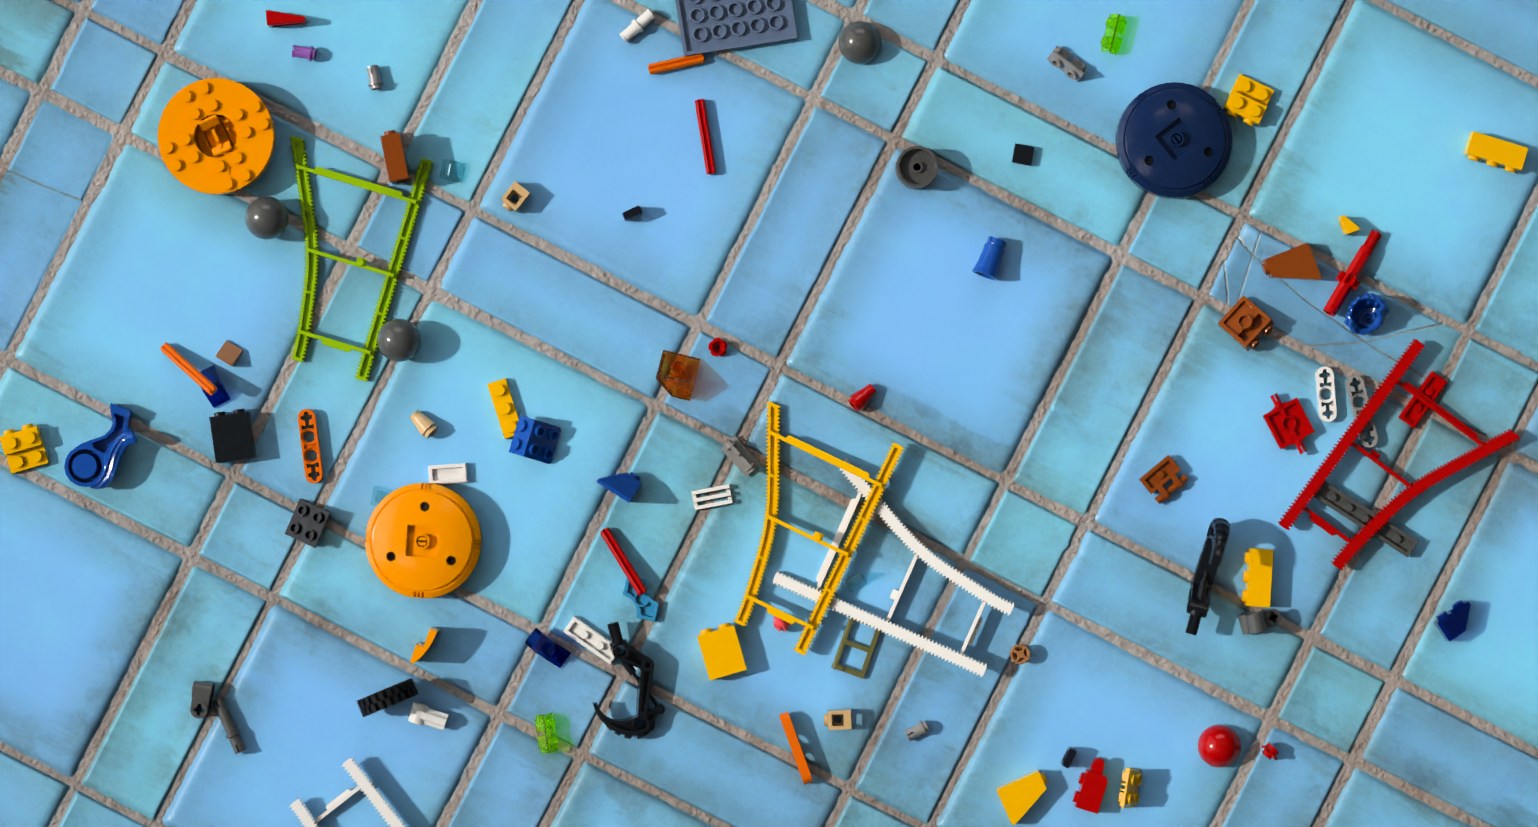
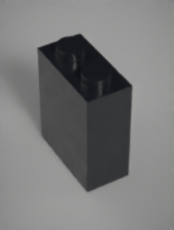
M245 409L233 410V414L226 415L224 411L216 412L214 417H209L216 463L256 458L250 412H245Z

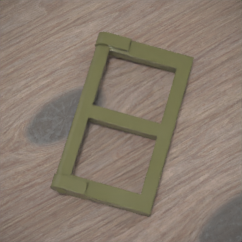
M849 615L831 667L864 679L880 631H878V628L875 630L870 647L847 640L853 621H857L853 617L850 619ZM845 644L867 652L861 671L838 664Z

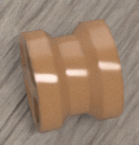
M1017 644L1011 648L1010 657L1015 663L1023 664L1029 660L1030 651L1026 646Z

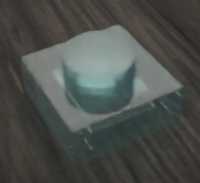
M374 486L370 505L377 506L393 490Z

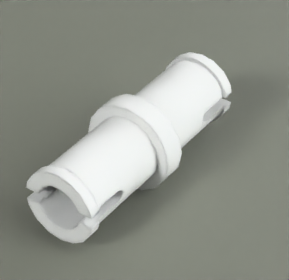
M647 9L636 20L633 19L632 23L619 35L628 43L636 34L642 33L644 31L643 28L656 17Z

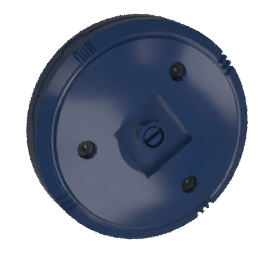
M1172 82L1159 84L1142 92L1126 107L1116 130L1115 144L1117 157L1127 177L1143 191L1157 197L1169 199L1188 197L1209 187L1224 171L1232 150L1231 125L1224 109L1221 108L1222 106L1203 89L1186 83Z

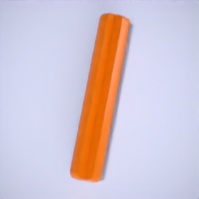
M701 53L652 63L648 65L649 73L652 75L701 64L705 61L704 55Z

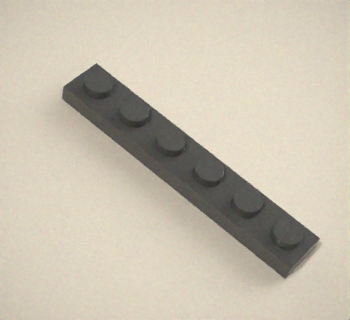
M1324 481V484L1321 483L1322 487L1319 486L1320 490H1317L1318 493H1314V498L1359 527L1364 528V525H1367L1366 522L1370 523L1369 519L1373 520L1372 517H1375L1374 512ZM1385 521L1386 525L1383 524V527H1380L1381 530L1377 529L1378 533L1374 532L1375 535L1373 536L1402 555L1409 557L1418 541Z

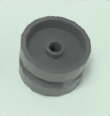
M911 146L899 155L895 165L896 176L905 187L913 190L922 189L930 185L935 179L938 172V161L934 153L928 148ZM915 164H919V167H921L919 171L914 170L913 166Z

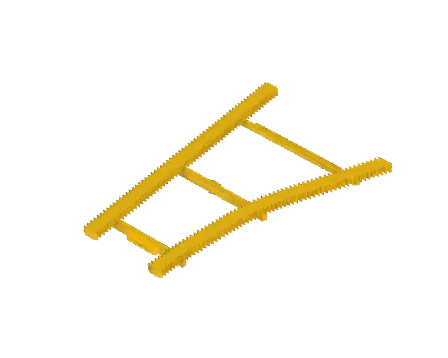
M769 401L767 402L769 405L766 406L769 408L766 410L769 412L766 414L769 416L766 418L769 420L766 422L768 423L766 426L769 427L766 429L768 431L766 434L769 435L766 437L769 439L766 441L769 443L766 445L768 446L766 448L768 452L766 453L769 454L766 456L769 458L766 460L769 462L766 464L768 465L766 467L768 469L766 471L768 473L766 475L768 477L766 479L768 481L766 483L768 485L766 492L768 493L765 494L768 496L766 497L768 500L765 501L768 504L765 505L767 506L765 508L767 511L764 512L766 513L764 515L766 517L764 518L765 522H763L765 525H763L764 529H762L764 532H761L763 535L760 536L763 539H759L761 546H758L760 548L757 550L759 553H756L758 555L755 557L757 560H754L756 564H752L754 567L751 568L754 571H750L752 575H749L751 577L748 579L750 582H747L749 586H746L748 588L745 590L747 593H744L745 596H743L745 600H741L744 603H740L742 605L739 606L741 610L738 611L740 613H736L738 616H735L736 619L733 620L742 626H747L745 622H748L747 619H750L748 617L751 616L749 612H753L751 610L754 609L752 605L755 604L753 602L766 607L767 612L790 624L797 622L805 626L803 627L805 631H802L804 634H800L802 638H799L800 641H797L798 644L795 645L797 648L793 649L802 655H807L805 651H809L807 648H810L809 644H812L810 641H814L812 637H815L813 634H817L815 630H818L817 627H820L819 624L822 623L820 620H824L822 618L825 617L823 613H827L825 610H828L827 606H830L829 603H832L830 599H833L832 596H835L833 592H837L835 589H838L837 585H840L838 582H842L840 578H843L842 575H845L843 571H846L845 568H848L847 565L850 564L848 561H852L850 558H853L852 554H855L853 551H857L855 547H858L857 544H860L858 540H862L860 537H863L862 533H865L863 530H867L865 526H868L866 523H870L868 519H871L870 516H873L872 513L875 512L873 509H877L875 507L878 506L876 502H880L878 499H881L880 495H883L882 492H885L883 488H886L885 485H888L886 481H890L888 478H891L890 474H893L891 471H895L893 467H896L895 464H898L897 461H899L898 457H901L900 454H903L901 450L905 449L896 443H891L893 447H890L891 450H888L890 454H887L888 457H885L886 461H883L885 464H881L883 466L880 467L882 471H878L880 474H877L878 478H875V481L869 478L868 472L790 435L786 438L778 433L781 431L778 429L781 427L778 425L781 423L778 421L781 419L778 417L781 415L778 413L781 411L779 410L781 407ZM778 439L875 484L872 485L873 488H870L872 492H868L870 495H866L868 499H865L867 502H863L865 506H862L863 509H860L862 512L858 513L860 516H856L858 520H855L857 523H853L855 526H852L853 530H850L851 533H848L850 537H847L848 540H845L847 544H843L845 546L842 547L843 550L822 541L824 535L817 531L812 536L777 519L779 517L776 515L779 513L776 511H779L777 507H780L777 505L780 503L777 501L780 499L778 498L780 496L778 494L780 492L778 490L780 488L778 486L780 484L778 483L780 481L778 479L780 477L778 470L781 469L778 467L781 465L778 463L781 461L778 459L780 458L778 456L780 452L778 451L781 450L778 448L781 446L778 444L781 442ZM776 523L840 553L838 554L840 558H837L838 561H835L837 565H834L835 568H832L833 572H830L832 575H828L830 579H827L829 582H825V589H822L823 592H820L822 596H818L820 598L817 599L819 603H815L817 606H813L815 610H812L813 613H810L812 617H809L810 620H807V622L757 599L758 597L756 596L759 595L757 591H760L758 588L761 587L759 584H762L760 581L763 580L762 576L764 575L762 573H765L763 569H767L765 565H768L766 562H768L767 558H770L768 554H771L769 551H772L770 547H773L771 545L773 544L772 540H775L773 533H776L774 529H777L775 527Z

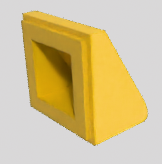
M1346 216L1338 217L1343 234L1347 235L1360 230Z

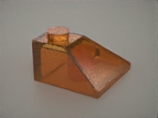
M663 350L656 379L672 397L690 401L700 359Z

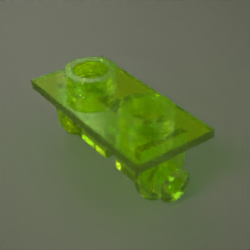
M1109 14L1106 20L1105 34L1101 40L1100 51L1117 55L1122 42V38L1117 37V33L1124 34L1127 23L1125 21L1126 17L1120 16V14Z
M552 713L536 715V719H534L536 733L543 732V736H537L539 750H541V753L558 751V739L554 729L555 719Z

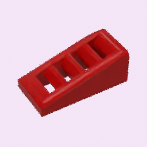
M266 10L267 25L270 28L307 23V19L303 16Z

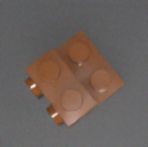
M1245 296L1218 322V325L1246 351L1254 350L1260 344L1259 339L1263 335L1267 336L1270 334L1274 324L1270 317Z

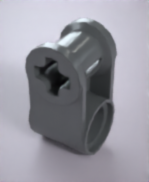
M194 681L190 712L195 718H205L210 714L214 683ZM201 706L205 711L200 713L196 711V708Z

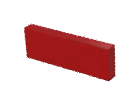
M1431 371L1418 390L1434 401L1447 384V381ZM1412 396L1398 418L1410 427L1415 428L1429 407Z

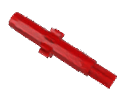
M1372 230L1347 270L1345 272L1341 271L1338 274L1336 280L1339 283L1323 309L1328 315L1335 317L1351 289L1355 291L1361 282L1357 279L1382 236L1378 231Z

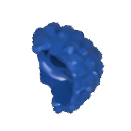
M1365 293L1363 296L1359 295L1356 299L1351 300V305L1348 306L1349 312L1346 314L1344 323L1349 326L1354 334L1369 335L1373 330H1378L1384 323L1385 316L1390 313V309L1385 299L1374 293Z

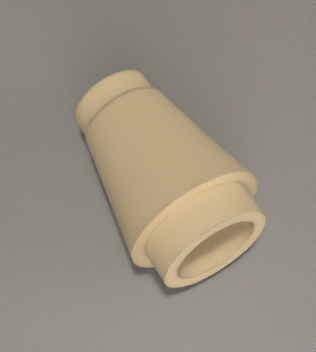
M418 410L411 415L410 419L422 437L425 436L428 439L438 430L436 423Z

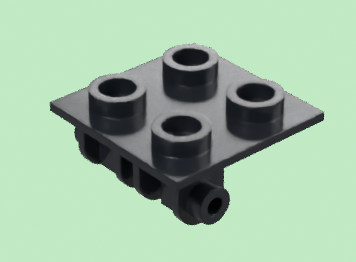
M299 499L285 534L316 548L321 534L324 533L323 529H326L325 525L328 518L331 517L330 511Z

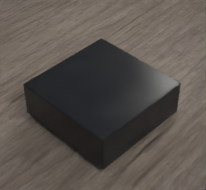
M1015 143L1012 163L1031 166L1034 147Z
M636 206L623 212L622 215L625 221L643 212L640 206Z
M1068 747L1060 762L1061 765L1069 768L1077 751Z

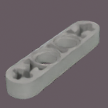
M1351 375L1346 379L1345 384L1353 417L1356 420L1355 416H1358L1357 413H1361L1360 410L1363 409L1362 407L1358 408L1355 406V398L1358 396L1362 397L1365 402L1364 404H1368L1367 401L1369 400L1363 379L1358 375ZM1353 378L1359 381L1360 384L1357 385V390H1362V394L1352 396V392H1356L1354 386H1350ZM1371 416L1372 419H1369L1368 425L1362 428L1368 429L1371 427L1372 431H1368L1369 436H1373L1371 444L1369 445L1368 442H1364V438L1367 437L1366 432L1360 431L1361 434H1358L1361 445L1366 448H1372L1378 442L1373 416Z

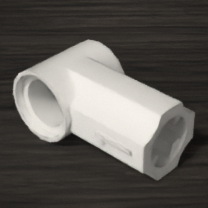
M413 702L408 721L444 730L449 714L431 709L427 705Z

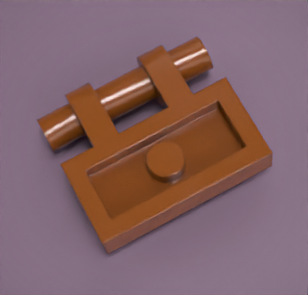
M1167 455L1144 474L1139 481L1150 494L1156 490L1159 491L1160 494L1155 500L1158 504H1161L1164 500L1170 499V495L1177 489H1182L1184 487L1183 484L1189 479L1185 474L1178 479L1175 474L1181 469ZM1171 479L1173 484L1164 489L1162 485Z

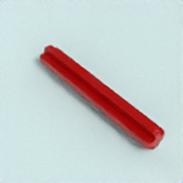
M698 99L695 100L706 173L710 175L715 174L717 170L705 100Z
M610 528L603 529L600 534L636 593L639 596L647 592L644 583Z

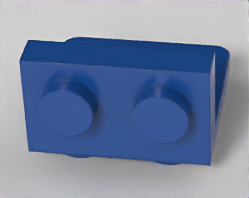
M520 415L509 452L550 464L561 428Z

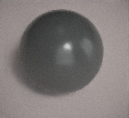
M852 22L845 26L840 33L838 41L840 52L845 59L852 63H868L878 55L881 49L880 33L868 22Z
M264 196L255 199L250 203L245 213V222L248 230L260 239H274L280 236L288 225V211L285 205L274 197Z
M405 319L388 321L381 327L377 337L380 352L387 359L395 362L411 359L419 350L421 343L418 329L413 323Z

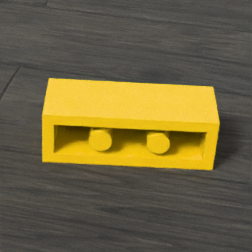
M1473 131L1469 134L1463 155L1468 156V160L1479 162V160L1486 161V165L1497 168V166L1505 167L1504 171L1515 173L1522 170L1528 148Z
M1248 548V552L1244 554V563H1247V571L1243 572V582H1246L1245 590H1242V602H1245V606L1270 607L1274 551L1272 549Z

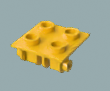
M1125 767V771H1123L1122 781H1126V783L1121 782V785H1125V788H1120L1124 792H1119L1118 798L1119 806H1122V808H1135L1139 801V793L1137 791L1138 786L1142 782L1140 769L1133 770L1132 768Z

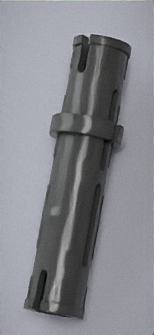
M221 697L212 701L227 734L226 739L230 740L235 754L246 750L240 736L241 732L237 730L224 698Z

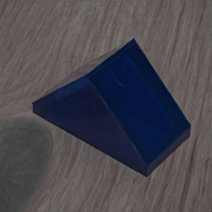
M214 365L200 371L217 387L214 395H209L202 388L213 408L231 400Z

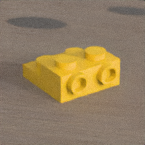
M1239 74L1223 109L1226 110L1227 115L1233 118L1237 116L1243 118V122L1250 126L1258 125L1274 90Z
M33 423L21 426V431L15 432L14 429L4 431V436H0L4 455L7 457L11 474L50 463L39 426H33Z

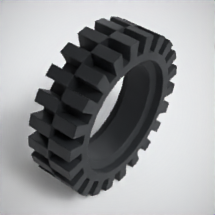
M410 678L357 701L362 716L365 717L417 695L418 691L413 679Z

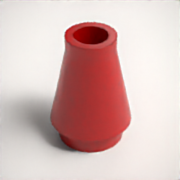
M868 384L866 387L850 395L851 398L848 402L856 411L863 410L877 391L871 384Z

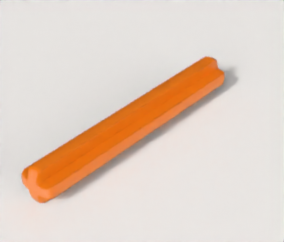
M164 343L161 346L160 350L209 395H214L217 387L169 343Z

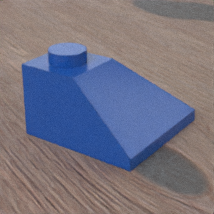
M633 472L630 474H617L597 480V483L630 503L642 484L639 481L641 477Z

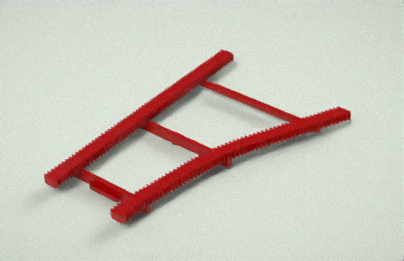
M1412 339L1413 343L1410 342L1411 346L1408 345L1409 349H1405L1406 352H1403L1402 358H1398L1399 361H1396L1395 367H1391L1392 370H1389L1390 373H1387L1388 376H1385L1386 380L1383 379V382H1380L1381 386L1378 385L1379 389H1376L1377 392H1373L1374 395H1371L1372 398H1369L1368 404H1364L1365 407H1362L1361 413H1357L1358 416H1355L1356 420L1353 419L1354 423L1351 422L1352 426L1348 425L1349 429H1346L1347 432H1344L1343 438H1339L1340 441H1337L1336 447H1332L1333 450H1330L1331 453H1328L1329 457L1325 456L1327 460L1323 459L1324 463L1321 462L1322 466L1319 465L1320 469H1317L1318 472H1314L1315 475H1312L1311 481H1307L1308 484H1305L1304 490H1300L1301 493H1298L1299 497L1296 496L1297 500L1294 499L1295 503L1291 502L1293 506L1289 505L1290 509H1287L1286 515H1282L1283 518H1280L1281 521H1278L1280 526L1290 530L1289 526L1293 527L1291 523L1295 524L1293 520L1297 521L1296 517L1299 518L1298 514H1301L1300 511H1305L1310 515L1309 519L1328 534H1336L1348 544H1345L1346 547L1343 546L1344 550L1340 549L1339 555H1335L1336 558H1333L1334 561H1331L1335 567L1343 570L1342 567H1346L1345 564L1348 565L1347 561L1350 562L1349 558L1352 559L1351 556H1354V553L1357 554L1358 548L1362 549L1363 543L1367 544L1366 540L1370 541L1369 538L1375 535L1374 532L1378 533L1377 529L1381 530L1380 527H1383V524L1386 525L1385 521L1389 522L1388 519H1391V516L1394 517L1393 514H1396V511L1399 512V509L1402 510L1401 507L1410 503L1409 500L1413 501L1412 498L1415 499V496L1418 497V494L1421 495V492L1424 493V490L1427 491V488L1430 489V486L1433 487L1439 481L1442 482V479L1445 480V477L1449 478L1455 472L1459 473V470L1462 471V468L1465 469V466L1469 467L1472 463L1475 464V461L1479 462V459L1482 460V457L1486 458L1489 454L1492 455V452L1496 453V450L1499 451V448L1502 449V446L1506 447L1509 443L1513 444V441L1516 442V439L1519 440L1517 434L1507 429L1501 435L1494 436V439L1491 438V441L1487 440V442L1483 443L1477 438V433L1408 382L1402 383L1399 379H1402L1403 373H1407L1406 370H1409L1408 367H1411L1410 363L1413 364L1412 360L1416 361L1415 357H1418L1419 351H1423L1422 348H1425L1421 342ZM1398 384L1478 445L1477 448L1474 447V450L1470 449L1467 453L1464 452V455L1460 454V457L1457 456V459L1454 458V461L1450 460L1447 464L1440 465V468L1437 467V470L1433 469L1430 473L1427 472V475L1424 474V477L1421 476V479L1417 478L1418 481L1414 480L1415 483L1412 482L1410 484L1378 460L1381 456L1374 450L1368 453L1353 440L1356 441L1355 437L1359 438L1357 434H1361L1360 431H1363L1364 425H1368L1367 422H1370L1371 416H1375L1374 413H1377L1376 410H1379L1378 406L1382 407L1381 404H1384L1383 400L1386 401L1385 397L1388 398L1387 394H1391L1390 391H1393L1394 385ZM1349 447H1354L1406 486V490L1402 489L1403 492L1400 491L1397 497L1394 496V499L1388 501L1389 504H1386V507L1383 506V509H1380L1381 512L1377 511L1378 515L1375 514V517H1372L1373 520L1369 519L1370 523L1366 522L1367 525H1364V528L1361 527L1362 531L1358 530L1359 534L1356 533V536H1353L1354 539L1346 537L1305 506L1308 505L1307 502H1311L1310 499H1313L1314 493H1318L1317 490H1320L1319 486L1322 487L1321 483L1324 484L1323 480L1327 481L1325 477L1329 478L1328 474H1331L1332 468H1336L1335 465H1338L1339 459H1343L1342 456H1345L1344 453H1347L1346 449L1350 450Z

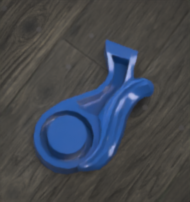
M113 403L110 404L112 416L111 429L104 436L80 444L70 451L66 457L64 468L71 482L77 486L104 489L114 480L125 450L129 445L137 443L136 434L130 430L133 411Z

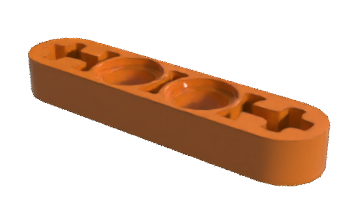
M304 409L298 415L305 477L310 483H318L323 478V466L317 420L312 410ZM305 412H308V415H312V419L309 420V426L314 425V429L307 428L303 430V426H307L306 420H302ZM307 431H311L315 435V439L312 442H307L304 439ZM314 450L317 453L315 461L307 459L308 451ZM319 463V467L315 466V471L319 472L320 475L314 480L313 477L309 476V473H312V467L308 468L307 464Z
M787 711L779 714L804 785L811 783L813 779L789 713Z

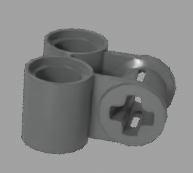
M1265 609L1238 615L1242 634L1259 633L1266 631L1269 627L1278 625L1281 621L1280 612L1276 609Z

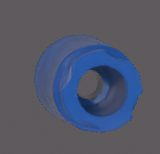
M989 236L972 272L987 279L997 280L1006 242Z

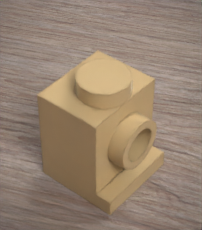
M514 181L501 198L504 202L502 206L510 212L513 209L517 212L531 193ZM513 195L519 197L517 202L511 200Z
M851 709L827 710L828 714H824V726H828V730L852 729ZM840 716L841 721L836 723L834 717Z

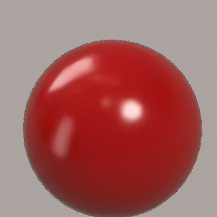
M1226 725L1208 727L1202 732L1198 740L1200 757L1212 767L1222 768L1231 765L1236 761L1241 751L1239 736L1232 728Z

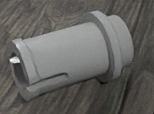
M372 65L371 68L370 66L366 67L370 82L368 86L371 87V90L382 89L384 84L380 78L378 65Z
M925 720L919 721V724L904 730L905 734L909 735L907 736L909 741L924 733L927 735V732L930 731Z

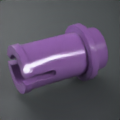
M293 45L292 57L304 58L309 61L316 60L317 49L313 46L308 48Z

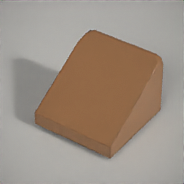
M226 340L215 357L233 367L243 350Z

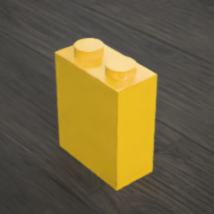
M729 622L718 625L719 629L712 631L711 628L701 630V634L697 635L710 680L747 670L735 626H730Z

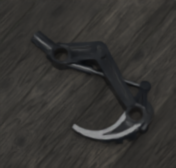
M1215 518L1210 523L1190 585L1186 610L1190 617L1185 633L1197 635L1201 617L1206 618L1212 584L1218 566L1221 564L1230 533V523L1224 518Z
M618 621L607 624L612 641L610 643L611 653L621 662L630 676L633 675L638 682L636 715L625 719H613L601 712L597 702L592 704L598 717L610 731L613 730L618 736L623 734L624 738L631 739L632 736L642 739L643 736L654 730L655 719L658 714L665 712V707L660 703L658 704L650 693L654 662L627 643L626 639L622 637ZM618 645H624L625 647L621 655L615 653ZM633 666L638 668V675L635 673L636 670ZM650 698L655 707L647 710ZM638 719H644L645 721L642 728H636L635 726Z

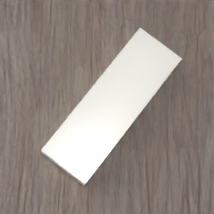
M574 616L563 632L611 665L615 659L610 650L611 641ZM617 646L615 653L618 654L621 648Z

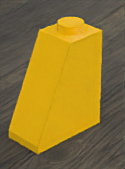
M1035 770L995 788L1012 825L1022 818L1047 789L1045 784L1048 782L1044 773L1040 774L1038 770Z

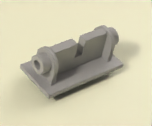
M1056 46L1047 60L1054 67L1065 72L1069 78L1078 82L1088 69L1085 67L1086 64L1076 57L1072 61L1068 60L1072 54L1062 46Z
M736 436L721 447L722 451L745 477L760 465Z

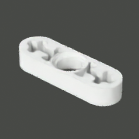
M1320 367L1315 373L1318 416L1324 422H1331L1337 416L1334 373L1329 367ZM1323 370L1329 373V377H1326V383H1330L1331 386L1320 387V383L1324 384V379L1319 376L1323 373ZM1323 389L1331 391V397L1328 400H1324L1321 397ZM1332 401V405H1328V410L1332 411V415L1327 419L1326 416H1323V412L1326 411V405L1322 406L1321 402L1329 403Z

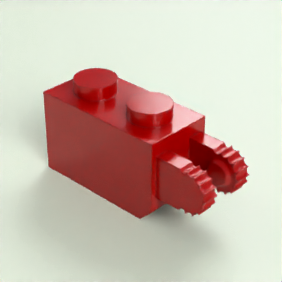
M1097 757L1093 759L1090 769H1085L1084 773L1081 772L1078 783L1081 785L1079 791H1075L1072 799L1075 802V807L1098 814L1108 783L1106 776L1102 774L1105 766L1102 758Z

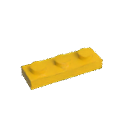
M505 378L487 385L504 438L506 439L514 436L519 418Z

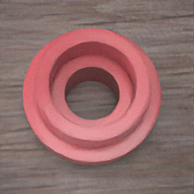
M776 616L773 617L774 627L779 632H786L790 623Z

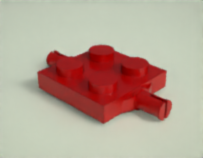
M1277 393L1271 395L1270 398L1275 407L1270 412L1262 415L1279 449L1295 444L1300 454L1306 452L1307 450L1302 440L1315 431L1298 399L1294 398L1289 402L1282 403Z

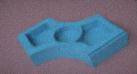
M626 578L623 595L629 597L635 603L637 618L656 622L660 603L651 599L647 592L639 596L628 578Z

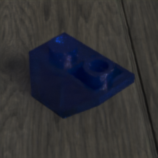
M1459 600L1452 605L1453 609L1449 612L1443 611L1436 616L1437 620L1434 621V624L1446 641L1450 642L1466 631L1471 605L1469 601Z
M538 628L534 629L525 642L534 652L559 668L571 654L570 651Z

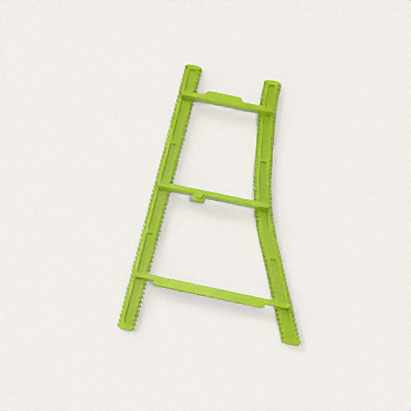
M291 136L289 138L292 139L290 143H293L291 147H294L291 149L294 151L292 152L294 155L292 158H295L293 162H296L293 165L296 166L294 169L297 170L294 173L297 174L295 177H298L296 181H299L296 183L299 185L297 192L300 193L298 194V196H301L299 203L302 204L299 207L302 208L300 211L303 212L301 215L304 216L301 218L304 219L302 222L305 223L302 226H305L303 230H306L303 233H306L304 237H307L304 239L306 240L304 243L307 244L304 246L306 247L305 251H307L304 253L307 254L305 256L307 259L304 260L307 262L305 263L307 266L304 268L307 270L304 271L307 273L304 274L306 276L304 279L306 280L303 282L306 284H303L305 287L302 288L305 290L302 292L304 299H301L303 302L300 303L303 306L300 307L302 310L299 311L302 314H299L301 318H298L300 322H297L300 324L297 326L300 329H297L298 333L296 334L298 336L295 337L298 339L295 340L297 343H294L296 345L293 347L295 350H292L295 353H291L293 357L290 358L299 362H305L303 358H306L304 351H308L306 347H309L306 345L309 344L307 340H310L308 337L322 340L323 345L346 352H351L352 349L363 352L361 354L363 357H360L362 361H359L361 364L358 365L360 368H357L359 372H355L357 375L354 377L362 381H369L367 377H370L368 375L371 373L369 370H372L370 366H373L371 364L374 362L372 359H375L373 355H376L375 352L377 350L375 348H378L376 345L378 333L384 325L383 322H386L384 320L387 318L385 315H388L386 311H390L388 309L391 307L389 304H392L390 300H393L391 298L394 296L392 293H395L393 289H396L394 287L397 285L395 282H398L396 278H400L398 274H401L399 271H402L400 267H403L401 265L404 263L402 260H405L403 256H406L404 254L407 252L405 249H408L406 245H410L408 241H411L408 238H411L410 234H413L411 232L414 230L412 227H415L413 223H416L414 221L417 219L415 216H418L416 212H420L418 208H421L418 205H421L420 201H423L421 199L424 197L422 194H425L423 190H426L424 188L427 186L425 183H428L426 179H429L428 175L430 174L428 172H431L429 168H433L431 165L434 163L424 158L420 159L422 161L419 163L421 166H417L420 170H416L418 172L415 174L417 177H414L416 181H413L415 183L412 185L414 188H411L413 192H410L412 195L408 198L402 196L403 193L398 190L321 167H316L315 170L306 166L308 162H305L308 160L305 158L307 156L305 155L306 151H304L306 147H303L305 143H302L305 140ZM307 172L410 202L406 203L408 205L405 207L407 210H404L406 214H403L405 216L402 218L404 221H401L403 225H400L402 227L399 229L401 232H398L400 236H396L398 239L395 241L398 243H394L396 247H393L395 249L392 251L394 254H391L393 258H390L392 260L389 262L391 265H388L390 269L384 271L367 266V259L357 257V261L354 262L318 251L317 247L319 245L317 243L319 242L316 240L319 238L316 237L318 236L316 234L318 231L315 230L318 227L315 226L317 225L315 223L316 219H314L316 216L313 215L316 212L313 211L315 208L312 207L314 206L312 204L314 201L311 200L313 197L310 195L313 193L310 192L312 189H310L311 185L309 183L311 182L308 181L311 178L307 177L310 175ZM317 255L386 275V280H383L385 283L382 284L384 287H381L383 291H380L382 294L379 295L381 298H378L380 302H376L378 306H375L377 308L375 309L376 313H373L375 317H372L374 320L371 321L373 324H370L372 328H369L371 331L368 332L370 335H366L369 339H365L367 341L364 343L366 346H363L365 349L319 336L309 331V329H312L309 327L312 325L310 322L313 321L310 319L313 318L311 314H314L312 310H315L312 308L315 306L312 303H315L313 299H316L314 295H317L314 293L317 291L315 284H318L316 277L319 276L316 274L319 272L317 271L319 268L316 267L319 265L317 263L319 262L317 260L319 256Z

